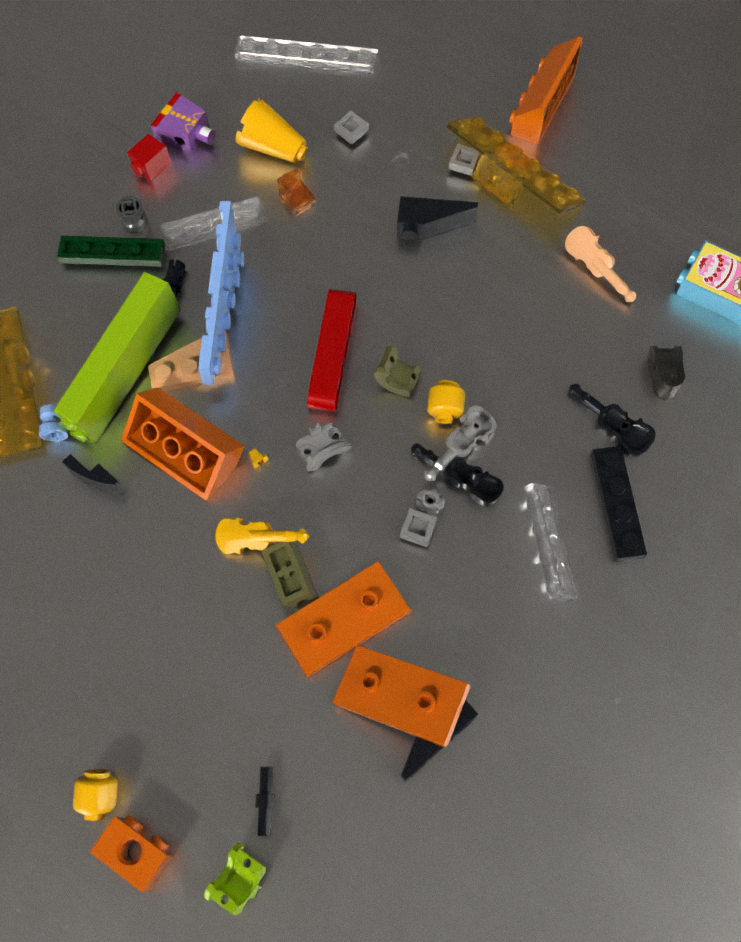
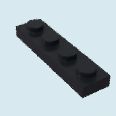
M621 446L593 449L591 458L615 562L643 559L647 556V551Z

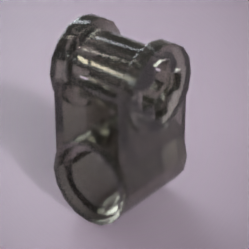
M675 345L673 348L650 346L648 365L651 370L653 391L661 399H672L676 396L685 380L682 347L680 345Z

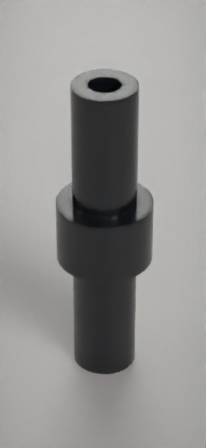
M260 767L259 794H256L255 808H258L257 836H271L272 808H275V794H272L273 767Z

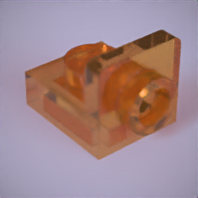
M298 168L283 174L277 179L279 196L294 216L316 205V198L302 181V174Z

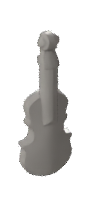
M472 406L459 418L461 427H456L447 436V449L433 463L431 469L424 471L427 481H435L437 474L443 471L455 456L466 457L476 447V441L481 440L485 442L488 439V436L496 430V422L489 412L480 406Z

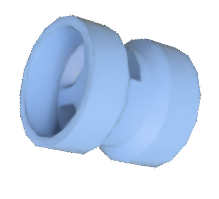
M48 404L40 408L42 424L39 426V437L47 441H62L68 438V430L59 424L61 419L53 412L57 404Z

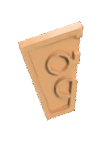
M226 331L225 352L220 354L222 362L221 373L219 375L216 374L215 381L234 378ZM202 338L149 364L151 389L159 387L166 392L202 384L198 370Z

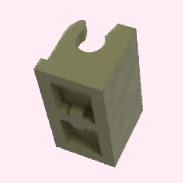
M279 542L261 551L283 606L288 605L296 608L299 607L298 602L302 600L313 601L319 598L297 544L294 542Z

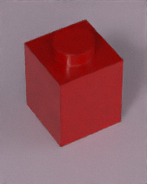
M147 134L127 152L133 172L140 177L144 176L149 181H152L171 164L166 145L150 134Z

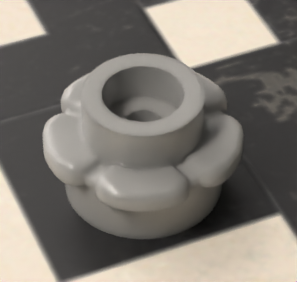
M423 489L417 495L416 506L423 513L435 515L445 505V500L441 497V492L438 489ZM428 499L433 500L432 503H428L427 501Z

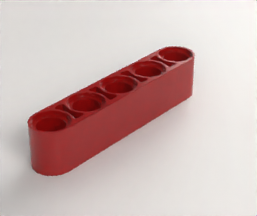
M329 289L308 390L307 407L309 409L332 412L337 410L356 308V292Z

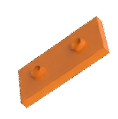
M379 561L282 620L276 624V627L305 675L309 678L355 649L357 645L360 646L410 614L411 609Z
M357 645L332 703L348 711L447 748L471 686L467 682Z

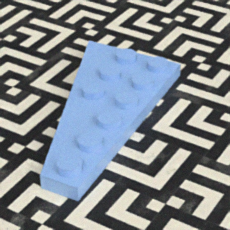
M220 201L219 204L222 224H217L216 227L217 250L213 251L208 293L212 294L211 307H206L205 311L207 334L202 335L198 365L203 385H214L216 374L219 375L221 373L222 362L220 354L225 352L226 349L225 331L229 330L231 326L230 308L234 309L236 296L234 290L240 284L239 267L243 268L244 252L240 251L241 234L236 232L231 201Z

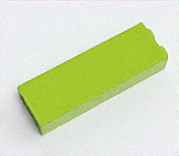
M146 272L142 274L53 410L61 419L59 424L71 431L69 434L77 440L85 442L88 439L94 443L98 442L181 311V307L168 282Z

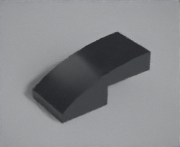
M71 454L62 461L70 473L95 489L115 495H122L125 492L119 481L99 463L89 471Z

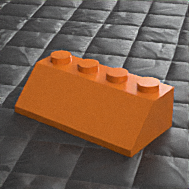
M578 36L552 47L547 57H542L538 73L533 74L530 79L529 90L522 93L519 108H514L509 120V123L512 124L511 135L538 145L575 76L583 41L582 37Z
M159 387L136 394L120 440L206 501L211 499L235 470L244 449L243 444Z

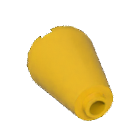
M259 98V101L254 100L247 108L240 123L244 124L242 132L237 130L235 141L238 145L292 163H296L297 160H303L308 151L306 140L266 101Z

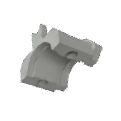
M318 422L316 426L309 427L310 434L299 439L296 443L299 452L308 464L306 466L308 471L318 470L329 457L336 454L343 456L352 448L350 442L345 441L334 423H328L321 427Z

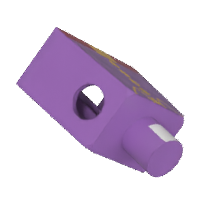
M177 92L150 125L155 139L166 146L189 152L193 151L200 141L211 144L215 139V130L210 128L205 110Z

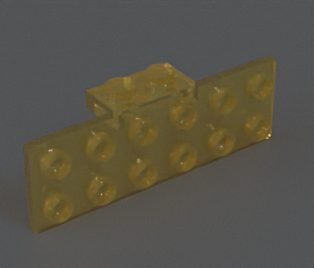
M474 116L448 122L446 127L482 154L472 178L508 206L515 203L523 187L560 214L581 207L586 202L580 196L578 190L567 187L561 182V178L558 175L547 172L541 167L542 164L539 161L527 157L522 153L523 150L519 146L506 141L502 133L486 126V122L483 119Z
M16 307L0 311V460L43 448L42 438L39 437L40 425L32 387L35 385V382L29 370L30 356L25 347L19 311Z

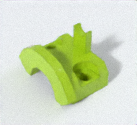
M239 842L231 848L224 870L216 880L209 883L204 894V898L208 901L214 900L232 915L236 916L243 910L249 898L255 899L256 893L262 888L259 882L266 872V866L243 851L244 846ZM251 860V865L247 868L246 863ZM228 896L229 900L225 904L224 899Z

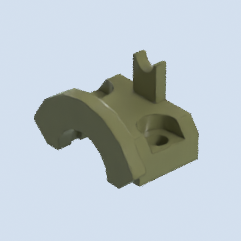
M393 345L388 346L379 366L375 370L374 378L388 391L410 397L422 368L418 365L402 362L397 358L398 349Z

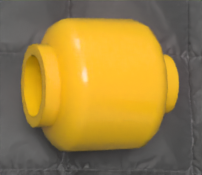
M438 381L429 390L427 412L435 417L438 423H453L454 419H458L463 415L465 403L464 390L455 381Z
M107 769L85 770L83 776L78 777L74 783L73 809L80 814H84V819L88 821L104 819V814L113 811L117 804V778L110 775V770Z

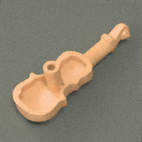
M587 225L573 229L565 241V248L569 254L574 256L576 261L582 259L595 277L604 276L617 292L624 295L626 302H633L636 299V292L631 291L628 288V284L614 272L615 258L607 252L606 248L603 249L598 244L599 235H595L594 231Z

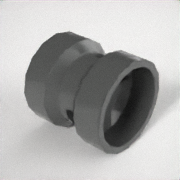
M127 196L119 200L116 210L121 218L124 229L131 233H137L145 229L148 219L141 201L134 196Z

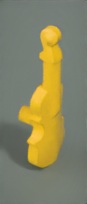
M242 517L222 519L217 525L215 532L217 546L225 554H243L245 547H248L250 550H264L270 547L272 542H293L298 540L304 544L309 539V533L304 528L299 531L272 530L271 525L266 521H253L247 525L243 522Z

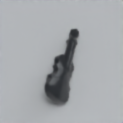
M578 383L571 384L569 394L577 396L583 404L599 415V426L607 430L609 434H615L620 439L618 446L623 447L627 453L632 456H640L652 446L656 436L655 430L650 425L644 423L642 418L634 421L628 417V412L623 411L619 405L610 404L605 407L588 392L583 391Z
M418 443L411 447L413 455H419L425 463L431 466L439 458L432 450H427ZM462 459L451 461L441 471L445 473V479L449 483L466 490L469 493L468 497L474 499L482 506L488 507L496 504L504 489L503 482L499 478L490 475L488 471L483 473L481 467L468 465Z

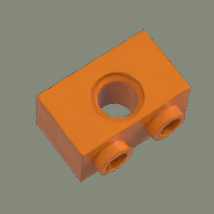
M128 815L126 818L114 816L90 850V853L141 892H150L174 857L172 853L167 851L170 845L155 834L150 838L141 830L144 825L132 816ZM137 841L141 846V854L138 859L133 861L128 855V849L133 842Z

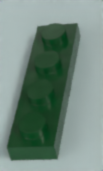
M61 235L57 259L60 263L162 267L166 245L164 239Z

